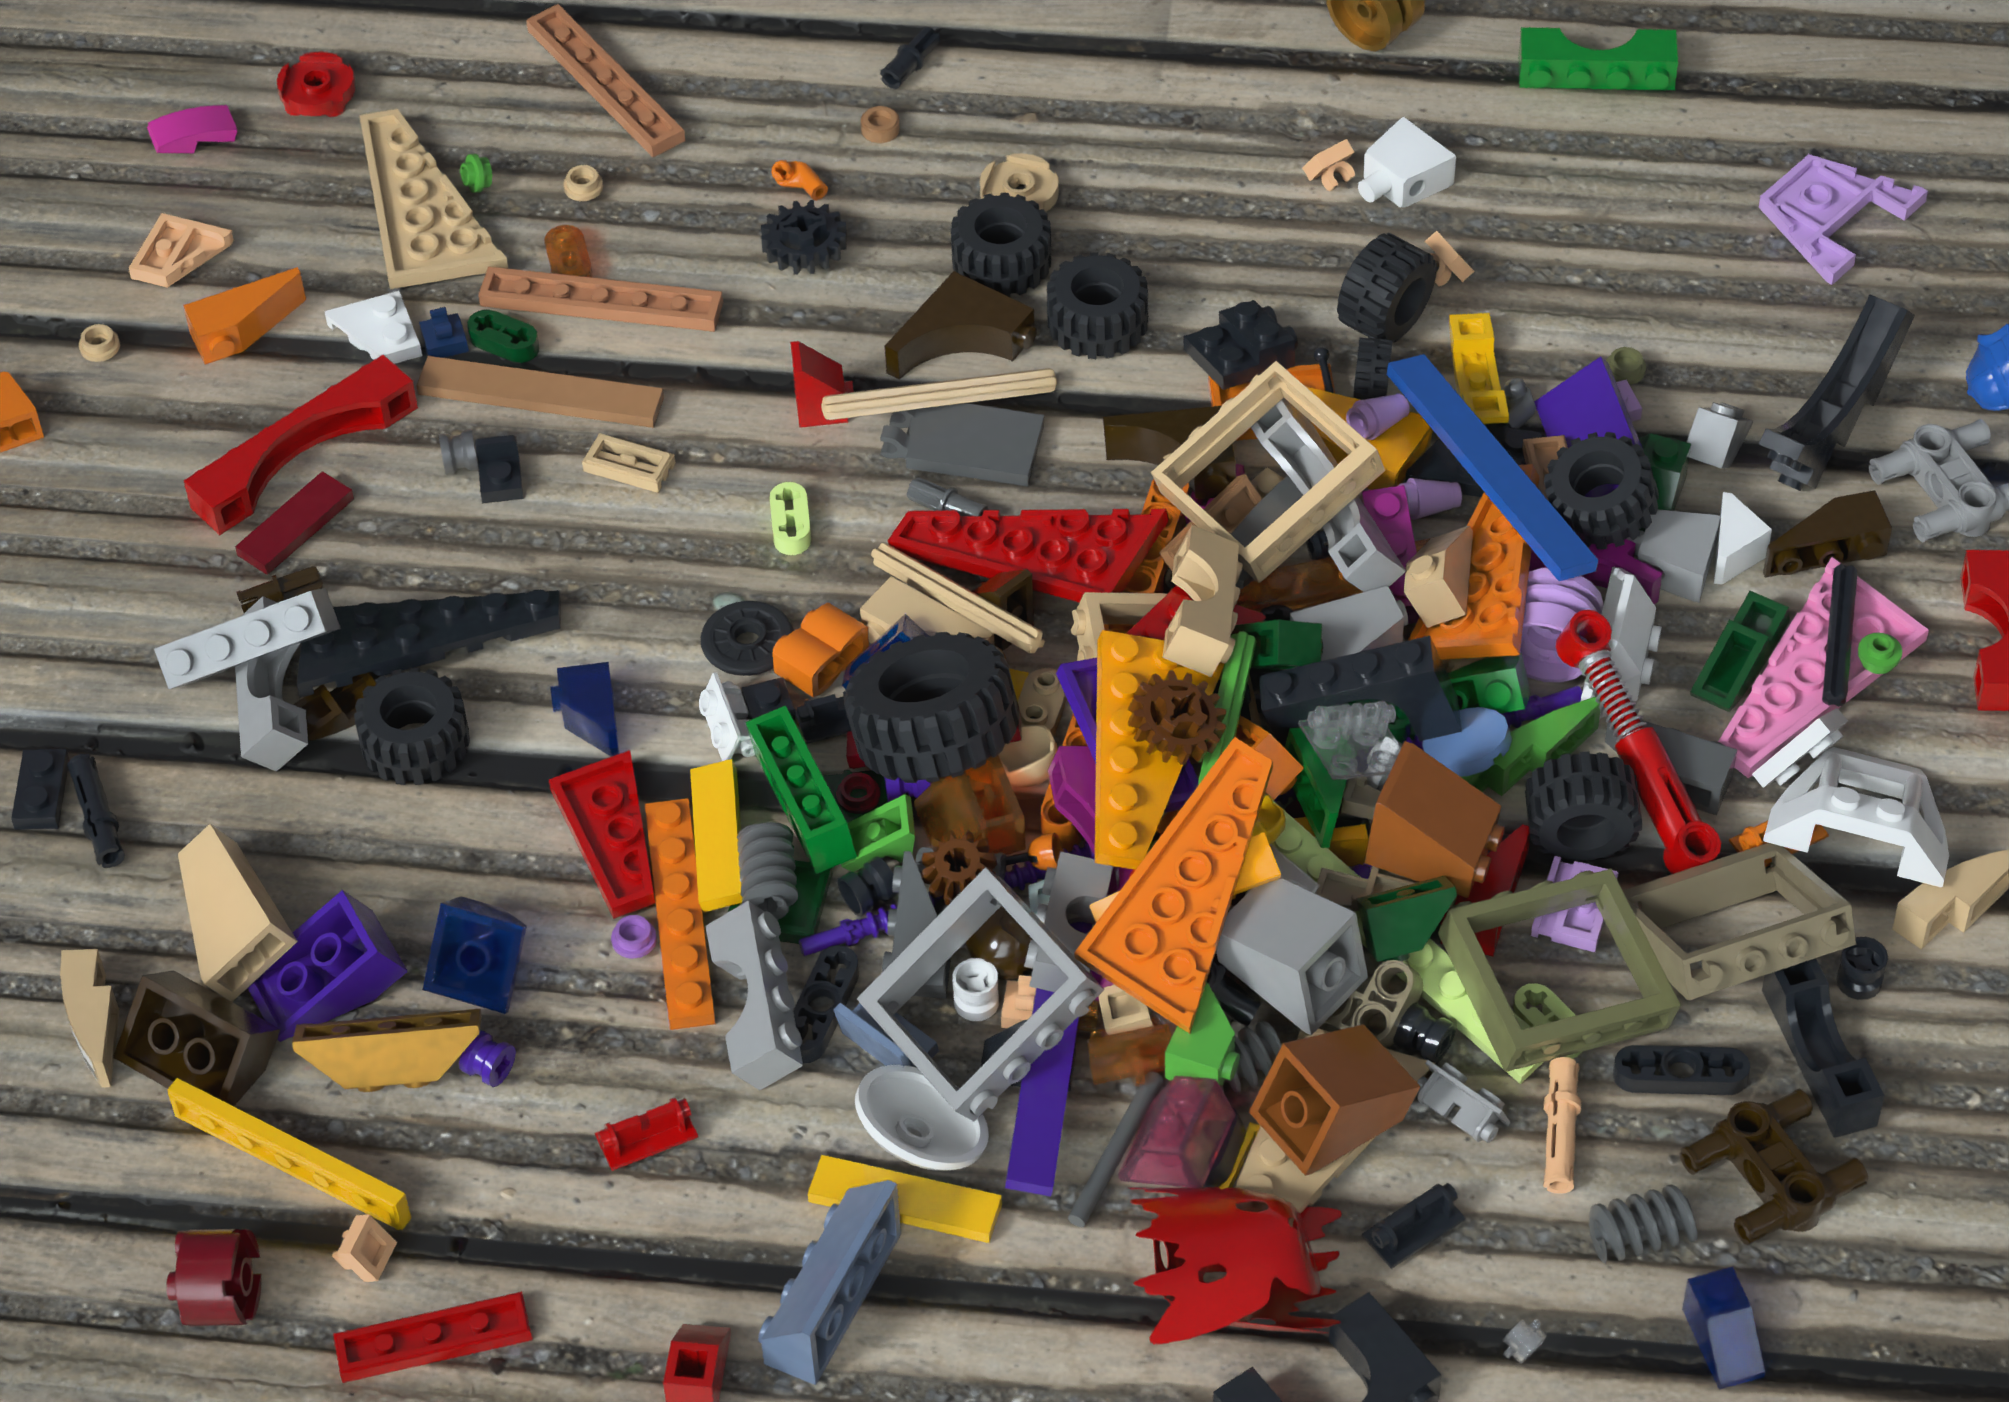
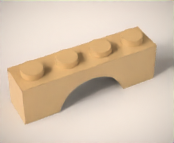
M1191 525L1174 556L1171 582L1183 589L1194 601L1183 599L1165 632L1162 658L1209 677H1212L1220 662L1227 663L1235 646V639L1231 638L1230 635L1238 617V614L1233 612V609L1240 594V588L1236 587L1235 584L1239 579L1243 566L1242 563L1238 562L1239 543Z

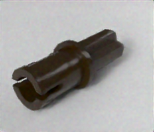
M311 566L280 578L273 575V580L243 591H237L236 593L242 604V610L245 613L262 596L279 603L312 590L322 589L323 582L316 566Z

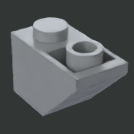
M1713 402L1711 408L1699 407L1687 443H1691L1689 458L1721 469L1730 468L1751 429L1753 421L1742 417L1743 409L1721 402L1719 404Z

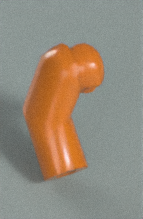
M779 160L772 166L771 174L773 178L783 187L803 188L813 200L822 199L828 192L827 185L804 162Z

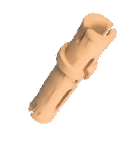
M1559 1057L1550 1061L1549 1094L1544 1098V1111L1548 1114L1543 1186L1544 1188L1547 1187L1549 1192L1559 1194L1568 1193L1574 1189L1576 1116L1581 1112V1099L1577 1096L1579 1063L1568 1057Z

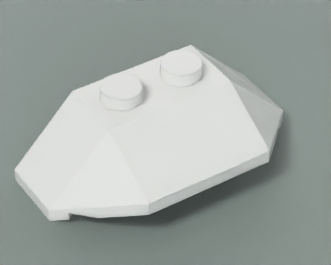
M1612 567L1601 615L1610 623L1612 630L1611 639L1608 644L1611 648V660L1615 661L1613 668L1619 669L1616 674L1622 675L1620 681L1626 682L1623 688L1629 689L1627 695L1633 696L1630 702H1635L1638 700L1641 683L1650 684L1654 659L1647 657L1649 651L1657 652L1662 627L1654 625L1656 607L1636 577L1622 568ZM1586 681L1581 701L1595 697L1592 695L1593 690L1589 689L1590 683ZM1604 710L1600 711V719L1605 717L1602 715Z

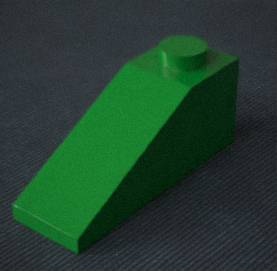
M1340 727L1289 728L1285 749L1304 767L1297 775V781L1292 788L1320 847L1329 848L1348 772L1354 767V750L1352 745L1347 743Z

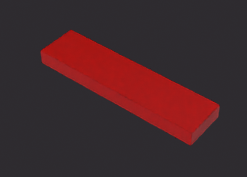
M523 1292L333 1334L342 1383L532 1341Z

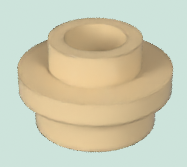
M588 165L573 167L568 171L564 180L565 194L576 201L594 199L603 190L602 177L593 167Z
M96 324L86 328L82 332L79 341L81 355L93 362H101L112 358L120 348L118 335L110 327L103 324Z

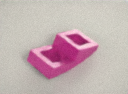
M227 105L202 106L173 112L148 122L147 126L157 153H195L197 141L234 142L238 130Z

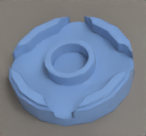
M1476 707L1460 710L1462 732L1424 740L1422 744L1424 752L1461 777L1477 774L1494 765L1493 759L1500 753L1503 757L1508 752L1512 737L1503 715L1493 709Z

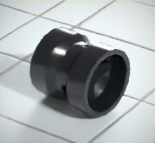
M878 856L865 862L863 869L859 872L850 871L837 880L839 891L845 903L859 917L873 910L876 902L880 900L884 902L889 901L899 895V893L893 892L892 870Z
M1856 937V945L1842 950L1840 966L1836 977L1837 986L1849 998L1868 1000L1875 997L1881 990L1888 954L1883 944L1876 939Z
M1413 1003L1404 1013L1397 1027L1393 1042L1406 1050L1414 1048L1420 1051L1423 1059L1438 1064L1452 1044L1457 1025L1444 1017L1436 1019L1430 1016L1427 1008Z

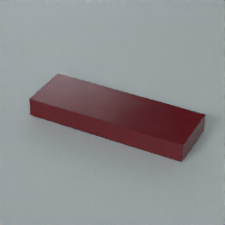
M320 472L235 546L237 556L268 575L354 500L352 489L325 472Z

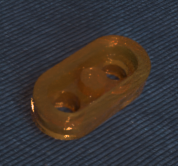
M560 225L549 230L545 235L544 242L551 273L593 278L591 262L582 231L571 225Z

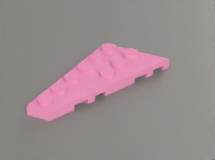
M1831 557L1826 565L1825 572L1820 581L1815 583L1810 591L1809 598L1800 613L1796 614L1773 651L1764 672L1757 677L1752 685V691L1743 706L1738 708L1718 741L1727 747L1737 749L1734 768L1747 778H1750L1752 773L1818 718L1836 708H1840L1836 705L1828 706L1822 700L1834 568L1841 564L1833 557ZM1858 576L1846 703L1883 675L1869 672L1863 667L1858 657V646L1862 638L1872 633H1885L1893 636L1902 646V660L1927 640L1929 631Z

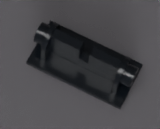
M845 691L843 692V697L836 698L835 694L813 700L805 699L803 705L796 706L797 709H794L806 744L847 734V732L852 731L844 706Z
M1449 1183L1443 1186L1436 1184L1363 1232L1362 1237L1392 1269L1464 1222L1466 1217L1453 1204L1458 1199L1454 1187Z

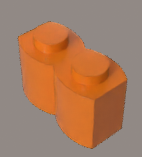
M829 602L825 603L816 610H811L802 620L801 628L794 630L789 635L782 636L776 642L772 652L774 673L783 677L808 695L816 697L828 689L842 671L850 668L869 647L868 626Z

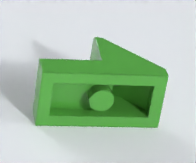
M904 794L847 823L857 857L842 863L841 867L855 872L863 868L865 862L876 856L880 858L888 856L903 863L904 851L913 853L915 829L910 796Z

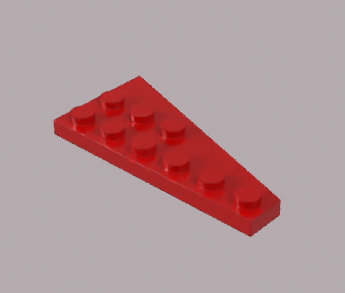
M1166 508L1151 509L1150 514L1130 515L1129 509H1113L1111 515H1089L1086 509L1021 510L1020 516H1001L999 510H984L982 516H960L957 510L908 511L888 539V543L910 557L990 579L1001 572L1027 569L1032 573L1033 590L1080 603L1085 592L1122 593L1168 523L1169 518Z

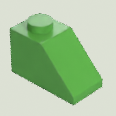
M1206 982L1191 1033L1189 1034L1177 1026L1165 1051V1079L1218 1096L1225 1079L1231 1081L1234 1078L1239 1065L1240 1054L1235 1052V1032L1209 984Z

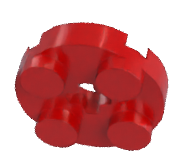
M329 52L306 53L299 56V63L290 67L288 62L282 67L277 76L278 92L285 111L292 116L326 115L337 117L345 112V104L352 99L355 93L356 83L353 69L350 65L343 64L342 58L336 54ZM315 82H322L321 85L314 86Z

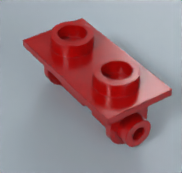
M674 1097L670 1099L669 1103L648 1110L640 1116L635 1115L612 1125L610 1122L606 1123L605 1129L595 1132V1137L611 1171L696 1139L698 1134L689 1117L691 1116V1110L687 1100L684 1098L677 1101Z

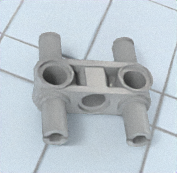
M1982 419L1952 430L1936 424L1922 425L1916 429L1913 438L1903 442L1898 450L1879 458H1873L1869 462L1871 464L1869 465V473L1876 484L1880 485L1885 481L1910 474L1938 507L1935 511L1914 517V533L1923 543L1931 538L1952 531L1969 537L1982 536L1988 532L1991 522L2001 519L2005 511L2009 510V483L1997 487L1992 485L1966 453L1979 446L1988 445L1990 442L1991 433L1989 427Z

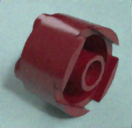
M250 1229L178 1231L175 1238L176 1270L175 1272H169L167 1276L166 1291L170 1301H177L181 1323L188 1326L246 1325L245 1320H253L258 1310L262 1284L261 1273L253 1274L252 1258H260L258 1243L253 1232Z

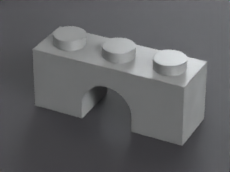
M1060 851L1057 868L1047 867L1041 894L1050 896L1048 905L1039 903L1036 916L1075 957L1074 952L1088 934L1075 930L1070 924L1086 922L1095 925L1089 905L1107 896L1113 866L1097 864L1095 859ZM1030 940L1024 966L1033 969L1029 987L1056 992L1068 977L1034 940ZM1082 964L1083 967L1090 973V968Z

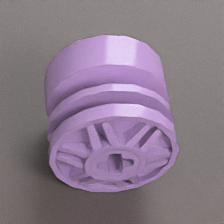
M1548 568L1529 571L1520 648L1528 678L1542 682L1561 683L1576 679L1582 674L1580 668L1571 667L1560 659L1556 651V640L1574 614L1579 611L1592 610L1600 614L1602 613L1604 604L1601 593L1591 581L1582 576L1558 581ZM1579 636L1583 641L1589 643L1584 637Z

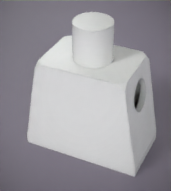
M1403 117L1367 149L1364 161V179L1358 183L1359 192L1368 202H1373L1384 195L1398 207L1410 206L1454 184L1456 155Z

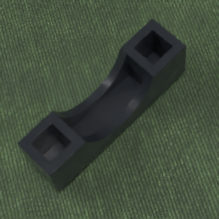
M1814 958L1764 975L1762 992L1833 1138L1877 1127L1885 1095L1867 1059H1855L1845 1047L1833 1017L1829 983L1817 959Z

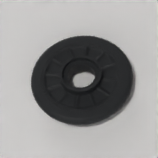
M740 601L722 607L706 621L701 632L700 643L705 657L716 668L733 675L750 676L761 674L774 668L772 652L776 642L782 636L789 635L794 630L789 618L778 608L759 601ZM752 632L759 636L756 641L749 644H743L736 640L740 634Z

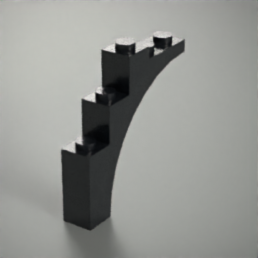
M1869 295L1842 350L1812 396L1785 424L1775 429L1766 428L1759 444L1770 449L1767 457L1773 460L1770 469L1780 473L1778 482L1799 491L1802 490L1804 484L1816 489L1836 444L1845 447L1864 404L1867 403L1874 406L1915 317L1913 313L1876 296Z

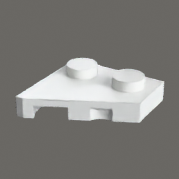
M399 291L324 311L328 327L332 330L338 327L348 335L351 344L360 350L367 351L373 360L381 355H385L391 362L396 364L422 356L420 343Z

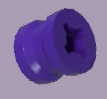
M480 1030L479 1035L461 1054L459 1068L470 1076L478 1074L482 1077V1081L485 1084L497 1087L505 1080L512 1069L516 1056L515 1047L506 1042L496 1043L490 1034Z

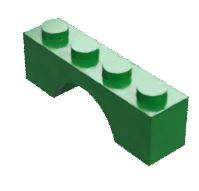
M1521 27L1518 54L1519 88L1675 90L1678 67L1676 30L1637 29L1634 36L1619 47L1594 50L1571 42L1560 28Z

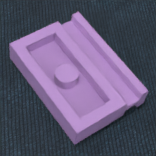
M1554 856L1547 881L1556 883L1572 879L1575 875L1590 870L1596 873L1608 869L1577 861L1569 864L1561 862V857ZM1613 871V873H1614V875H1615V877H1616V879H1617V877H1618V872H1617V871ZM1594 902L1535 917L1531 936L1538 938V935L1541 934L1551 937L1552 942L1595 952L1605 921Z

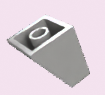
M1387 585L1290 613V621L1322 624L1323 653L1321 661L1404 642L1403 627L1408 624V616L1403 602L1395 600ZM1329 712V713L1326 715V717H1327V719H1328V721H1329V723H1330V712Z
M1283 878L1248 890L1245 896L1227 914L1216 949L1218 962L1309 1035H1312L1368 978L1356 913Z

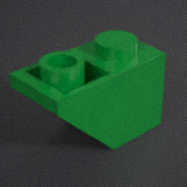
M1522 652L1516 656L1481 659L1447 673L1458 696L1459 710L1476 707L1493 709L1499 713L1524 710L1531 695Z

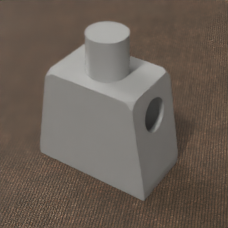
M1657 510L1656 515H1650L1652 523L1645 532L1640 531V536L1634 540L1630 537L1626 539L1636 543L1634 556H1638L1639 561L1650 564L1655 570L1662 573L1661 590L1700 603L1717 545L1721 516Z

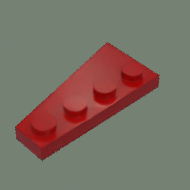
M625 751L549 779L550 791L613 919L655 904L631 751Z

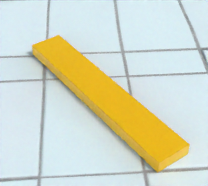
M178 1078L167 1089L175 1117L366 1214H370L372 1217L397 1230H403L411 1220L404 1192Z

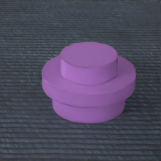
M629 915L619 920L611 934L612 946L616 953L631 959L640 958L650 953L657 941L653 925L644 917L638 915Z

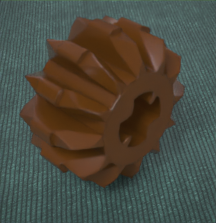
M969 829L961 839H957L956 834L951 830L947 833L948 841L945 843L933 838L931 842L933 852L923 853L922 863L926 867L921 872L922 880L930 885L929 892L934 899L944 895L946 905H949L985 867L996 874L992 869L998 865L995 854L988 853L990 850L989 843L985 838L974 842V835ZM959 865H965V866H967L966 869H964L963 866H961V867H960V868H961V872H952V869H953V868H954L956 871H958V867H957V866H959Z

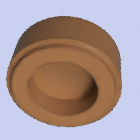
M876 106L866 110L861 116L862 135L874 143H886L895 139L900 132L898 113L892 108L885 106Z

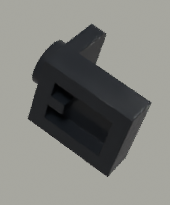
M495 436L475 440L482 504L524 499L521 463L516 436Z

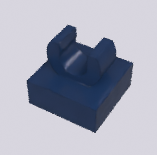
M446 307L430 310L431 319L419 322L428 356L444 358L469 352L467 339L458 313L447 315Z

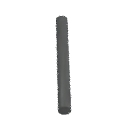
M1147 1072L1068 1216V1220L1077 1227H1084L1164 1082L1162 1076L1158 1073Z

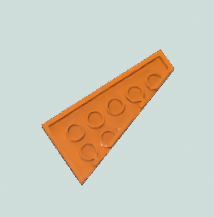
M1533 464L1519 465L1538 488L1539 474ZM1484 492L1467 524L1473 530L1466 615L1428 628L1422 619L1419 618L1408 639L1413 640L1430 635L1441 660L1520 655L1531 547Z
M1236 737L1233 738L1074 952L1077 961L1189 1034L1191 1033L1273 770V761Z

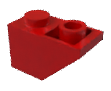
M682 1324L670 1343L663 1380L666 1402H719L731 1328Z

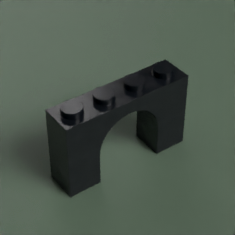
M1430 635L1259 676L1261 711L1276 740L1284 748L1289 728L1331 727L1326 715L1332 709L1344 703L1362 699L1382 700L1401 708L1407 715L1419 742L1462 732L1458 696Z
M1370 1292L1330 1316V1319L1341 1321V1323L1330 1326L1329 1342L1365 1384L1367 1395L1362 1402H1438L1442 1374ZM1253 1366L1213 1391V1402H1282Z

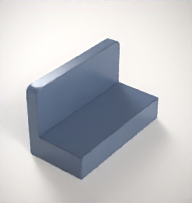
M841 1003L833 1009L842 1034L885 1066L902 1065L903 1067H916L860 1003L852 1011ZM897 1012L894 1014L896 1019L931 1058L939 1052L936 1041Z

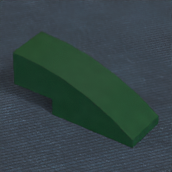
M1749 590L1734 620L1729 619L1694 683L1690 695L1730 713L1751 686L1790 622L1789 607Z

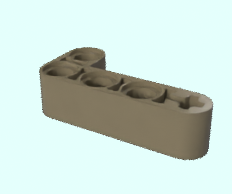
M1398 960L1386 961L1375 970L1364 994L1355 990L1346 1000V1007L1343 1012L1330 1016L1325 1022L1340 1030L1362 1024L1368 1028L1371 1018L1383 1013L1387 1021L1386 1028L1375 1037L1385 1048L1395 1044L1393 1042L1394 1035L1404 1013L1413 1003H1418L1423 991L1422 978L1417 971L1404 962ZM1404 972L1408 981L1406 988L1403 992L1392 995L1389 991L1390 979L1397 973Z

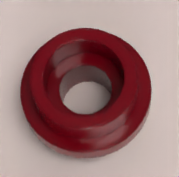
M860 772L847 775L838 786L836 792L838 804L844 810L856 814L865 813L875 808L881 796L877 782L869 775ZM855 789H863L867 792V795L861 798L850 797V793Z

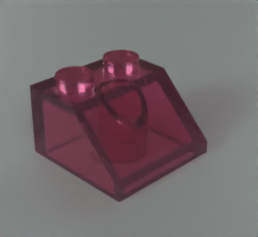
M1174 1076L1152 1101L1118 1173L1121 1181L1189 1188L1204 1186L1236 1115L1216 1079Z

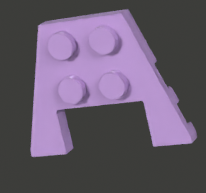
M1808 154L1760 196L1759 208L1824 280L1833 285L1854 266L1856 254L1832 241L1829 237L1869 202L1875 203L1905 221L1926 202L1928 190L1915 185L1912 190L1894 185L1895 179L1885 176H1879L1876 180L1856 174L1857 168Z

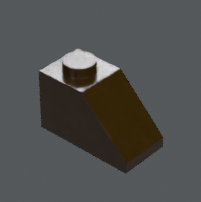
M1027 569L998 573L988 581L979 583L973 588L972 592L1034 626L1032 573ZM994 634L995 646L1002 651L1012 645V643Z

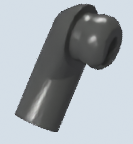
M1513 378L1505 383L1503 389L1507 395L1506 403L1509 409V423H1497V425L1519 429L1534 415L1536 406L1532 392L1529 387H1526L1524 380Z

